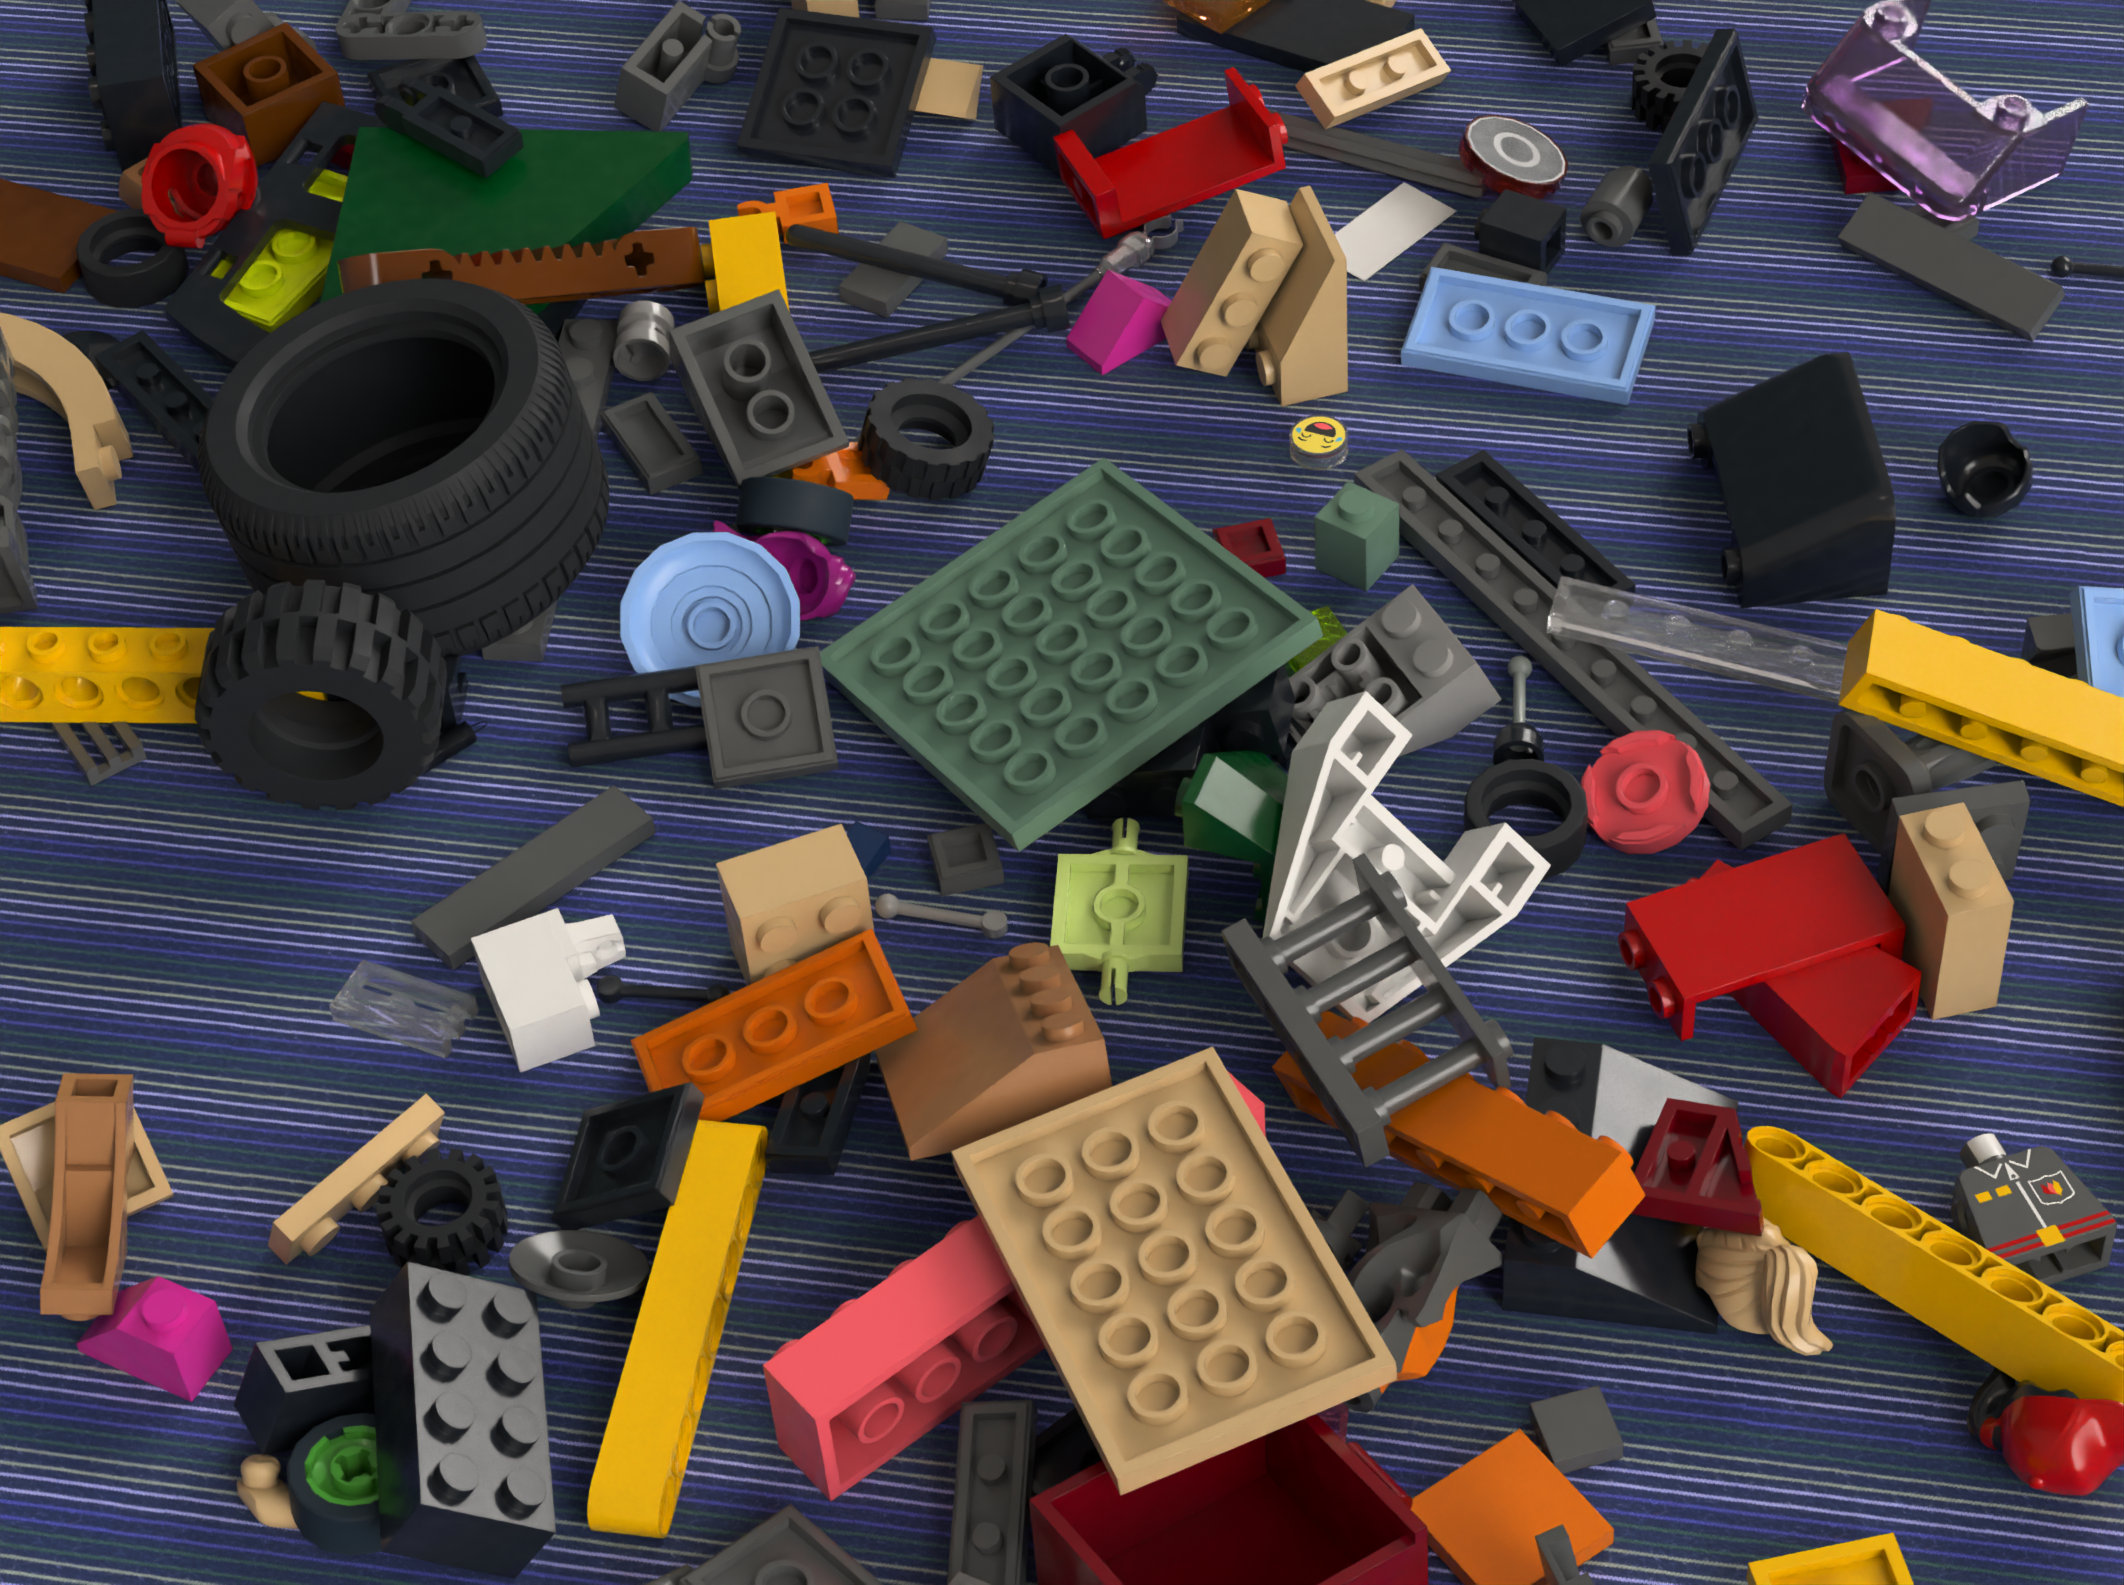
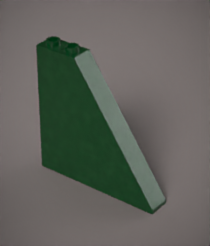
M359 127L320 303L342 295L337 261L353 256L429 248L444 250L452 256L461 253H468L471 256L482 251H488L489 254L503 249H509L511 253L527 247L532 251L543 246H550L552 249L564 244H570L573 247L585 242L594 245L602 241L619 239L622 235L636 230L692 181L693 167L688 132L519 129L522 133L524 147L489 177L485 178L409 135L393 131L391 127ZM550 303L525 306L538 315Z

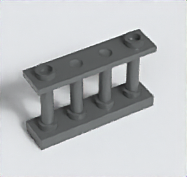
M1365 853L1352 859L1360 894L1276 940H1273L1270 936L1259 940L1245 918L1222 930L1221 933L1231 968L1364 1167L1367 1168L1390 1155L1383 1127L1391 1123L1390 1115L1478 1066L1483 1069L1495 1088L1498 1086L1507 1089L1512 1087L1506 1059L1513 1056V1049L1505 1032L1495 1019L1492 1018L1486 1022L1482 1020L1406 913L1404 908L1408 906L1407 900L1394 876L1389 871L1379 875ZM1373 917H1376L1393 941L1388 946L1308 990L1303 985L1293 989L1284 974L1289 972L1287 966L1289 963ZM1407 966L1412 968L1428 991L1342 1040L1337 1035L1327 1039L1317 1025L1322 1022L1321 1014ZM1445 1015L1463 1041L1458 1046L1376 1091L1372 1086L1361 1090L1351 1075L1356 1072V1063Z

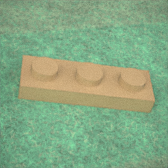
M1422 28L1307 72L1295 87L1326 130L1440 84L1451 72V69Z
M427 1094L422 1096L276 1219L272 1225L268 1247L286 1265L303 1250L309 1256L319 1252L338 1233L340 1226L336 1222L354 1207L362 1213L379 1200V1189L381 1185L390 1187L387 1176L394 1168L399 1170L405 1165V1160L414 1155L419 1163L422 1164L428 1159L427 1151L438 1148L441 1141L437 1136L445 1112Z

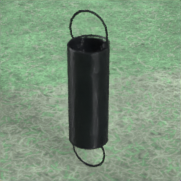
M463 721L440 735L434 760L423 774L474 744L477 740L475 733L487 725V721L478 722L472 726L468 722ZM486 722V724L483 727H481L477 731H473V726Z

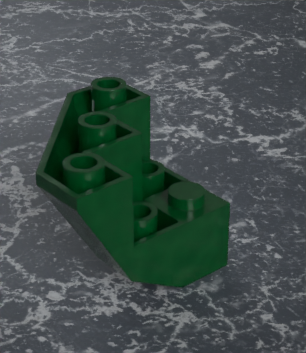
M1248 750L1205 753L1193 778L1185 777L1182 780L1176 796L1175 815L1183 818L1184 846L1254 862L1253 877L1261 880V889L1255 906V921L1263 923L1264 931L1288 776L1260 752Z

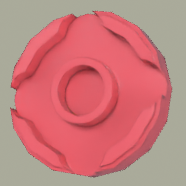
M1661 730L1634 731L1612 740L1600 750L1602 756L1596 760L1593 767L1589 764L1582 776L1581 787L1586 794L1588 808L1587 823L1589 827L1608 847L1627 854H1654L1677 845L1696 829L1708 808L1710 782L1698 753L1689 744L1686 745L1684 742L1677 740L1675 735Z

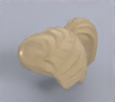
M1764 1216L1762 1236L1704 1226L1700 1227L1697 1231L1696 1284L1710 1295L1717 1311L1729 1325L1750 1333L1771 1334L1776 1342L1806 1356L1818 1355L1822 1351H1830L1833 1343L1818 1330L1812 1319V1303L1818 1269L1815 1260L1805 1249L1790 1245V1242L1781 1236L1780 1227L1773 1225Z

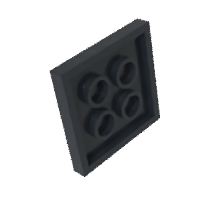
M779 7L736 145L741 157L896 178L936 42L933 27Z

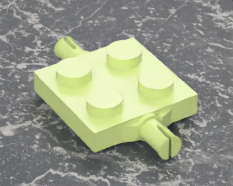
M1123 818L1117 819L1113 823L1112 849L1093 854H1058L1050 946H1059L1070 970L1102 972L1099 998L1108 1005H1112L1114 984L1116 1005L1123 1004L1127 1000L1128 972H1183L1189 877L1188 855H1154L1137 850L1140 826L1137 821L1131 818L1127 819L1126 837L1124 835Z

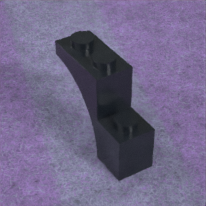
M1283 664L1086 804L1084 808L1088 819L1175 815V801L1179 786L1185 777L1193 778L1205 753L1251 750L1263 753L1264 755L1284 754L1296 700L1285 665Z

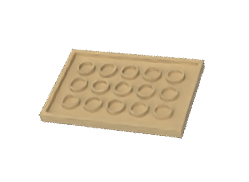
M1214 1047L951 1151L955 1170L1120 1496L1398 1380L1396 1362Z

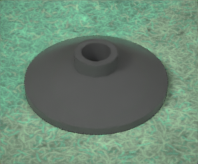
M559 1230L536 1234L517 1243L509 1255V1271L519 1284L533 1292L553 1298L561 1306L571 1309H586L594 1306L596 1302L610 1301L631 1295L640 1290L646 1284L649 1277V1262L642 1251L624 1240L597 1232Z

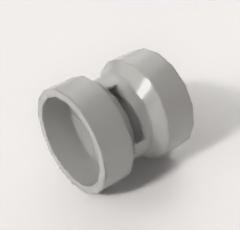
M636 301L626 305L621 310L617 323L618 337L614 345L613 360L619 372L626 377L638 381H651L667 372L670 365L669 330L675 328L674 317L667 308L652 301Z

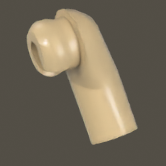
M263 1454L247 1457L241 1464L242 1479L237 1481V1491L240 1499L261 1524L274 1528L298 1529L291 1513L288 1488L282 1480L278 1479L280 1472L279 1461L273 1456Z

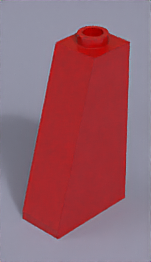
M1717 859L1699 879L1732 869L1733 867ZM1692 877L1686 883L1698 880V878ZM1873 945L1729 992L1728 994L1828 1092L1841 1099L1916 1015L1922 971Z

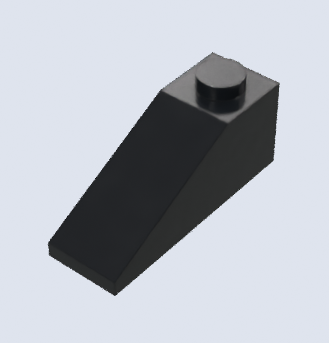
M370 1325L255 1343L234 1402V1407L263 1455L293 1450L296 1443L314 1426L337 1416L358 1413L375 1414Z

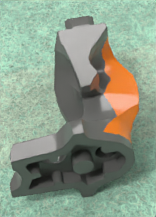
M1414 1182L1400 1205L1373 1202L1369 1205L1370 1231L1366 1253L1347 1275V1279L1372 1322L1374 1323L1383 1317L1374 1325L1396 1362L1398 1380L1395 1381L1417 1379L1428 1374L1444 1349L1452 1329L1459 1285L1466 1280L1500 1266L1504 1256L1489 1241V1238L1503 1217V1213L1481 1190L1462 1188L1455 1201L1452 1202L1441 1189L1432 1184ZM1391 1383L1345 1401L1340 1405L1354 1411L1371 1412L1385 1389Z

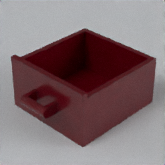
M1317 1414L1121 1496L1103 1460L1029 1499L1038 1585H1428V1531L1424 1522L1411 1510L1412 1498L1357 1442L1346 1444Z

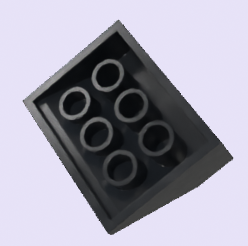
M1534 1037L1525 1104L1544 1115L1550 1110L1561 1114L1578 1131L1596 1140L1601 1135L1615 1140L1632 1157L1634 1164L1631 1169L1633 1173H1635L1667 1098L1735 1108L1737 1114L1738 1101L1604 1044ZM1630 1214L1591 1259L1510 1217L1504 1255L1502 1310L1717 1334L1719 1312L1710 1295L1696 1284L1697 1231L1703 1226Z

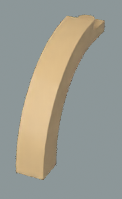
M0 313V327L14 358L15 375L12 379L16 386V392L46 404L69 424L75 472L93 509L98 510L116 505L114 480L122 478L119 461L134 456L129 435L102 377L91 361L75 345L58 333L38 323L11 314Z

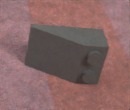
M779 289L669 330L670 360L695 414L739 489H741L743 479L749 477H772L849 447L848 438Z

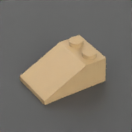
M1311 186L1299 188L1289 206L1303 247L1245 344L1246 349H1255L1260 380L1264 386L1272 385L1281 407L1348 391L1347 261Z

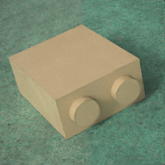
M1962 802L1899 816L1888 899L1906 925L1902 958L1905 963L1922 971L1919 994L1931 1019L1936 1020L1996 1007L2014 900L1965 803Z

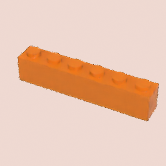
M1328 1010L1321 1014L1322 1022L1317 1024L1327 1039L1337 1035L1341 1040L1369 1025V1023L1361 1018L1353 1017L1349 1021ZM1401 1039L1398 1043L1394 1042L1356 1063V1072L1351 1075L1361 1090L1372 1086L1376 1091L1429 1062L1430 1059L1417 1046ZM1286 1050L1272 1068L1297 1109L1340 1130ZM1468 1072L1390 1115L1391 1123L1383 1127L1390 1152L1389 1156L1458 1191H1461L1462 1188L1481 1190L1503 1214L1591 1259L1646 1196L1631 1169L1634 1164L1632 1157L1615 1140L1604 1135L1599 1136L1596 1140L1578 1131L1561 1114L1550 1110L1544 1115L1528 1107L1511 1090L1502 1086L1492 1090L1478 1083Z

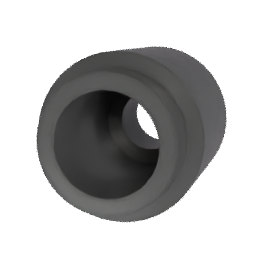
M1621 166L1604 175L1580 215L1582 228L1592 240L1607 247H1620L1630 241L1653 203V185L1647 174L1633 166Z

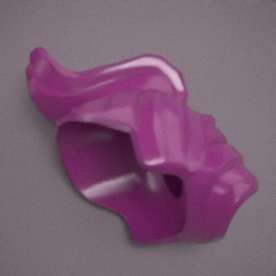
M718 520L713 523L712 532H729L760 544L786 568L800 600V622L815 617L827 618L835 615L840 610L850 588L855 583L856 574L852 571L851 567L844 564V559L837 555H831L819 540L811 535H807L805 532L781 531L749 537L740 535Z

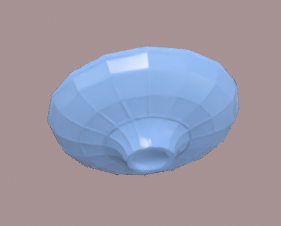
M693 532L659 546L634 570L620 602V638L633 669L638 674L790 651L795 649L800 638V600L786 568L762 545L729 532ZM699 690L669 694L670 699L691 707H701Z

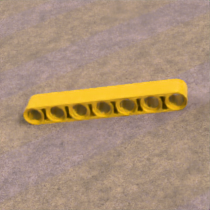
M698 1120L675 1204L669 1207L591 1480L587 1504L588 1526L592 1531L661 1539L665 1538L669 1532L765 1176L767 1163L764 1159V1153L768 1144V1132L765 1126Z
M1758 1126L1748 1131L1743 1148L1747 1150L1757 1199H1760L1764 1218L1768 1219L1773 1225L1779 1226L1783 1237L2019 1382L2030 1380L2047 1391L2066 1389L2073 1392L2079 1399H2108L2124 1404V1331L1795 1134L1773 1126Z

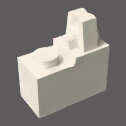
M556 908L471 938L481 981L520 1073L596 1046L590 1019L599 1017L600 1012L588 979L585 978L594 974L599 969L626 957L623 937L612 914L565 924L559 909Z

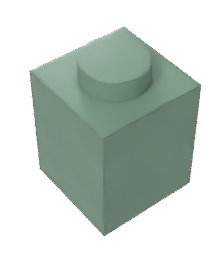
M1348 481L1314 517L1315 567L1325 574L1367 592L1399 557V503Z

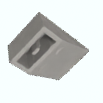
M1413 584L1289 678L1295 699L1297 700L1301 696L1306 699L1294 705L1292 717L1306 731L1312 724L1309 719L1313 718L1315 720L1327 702L1367 691L1413 735L1398 757L1452 738L1502 700L1475 659ZM1290 723L1292 732L1289 730V733L1299 743L1302 737Z

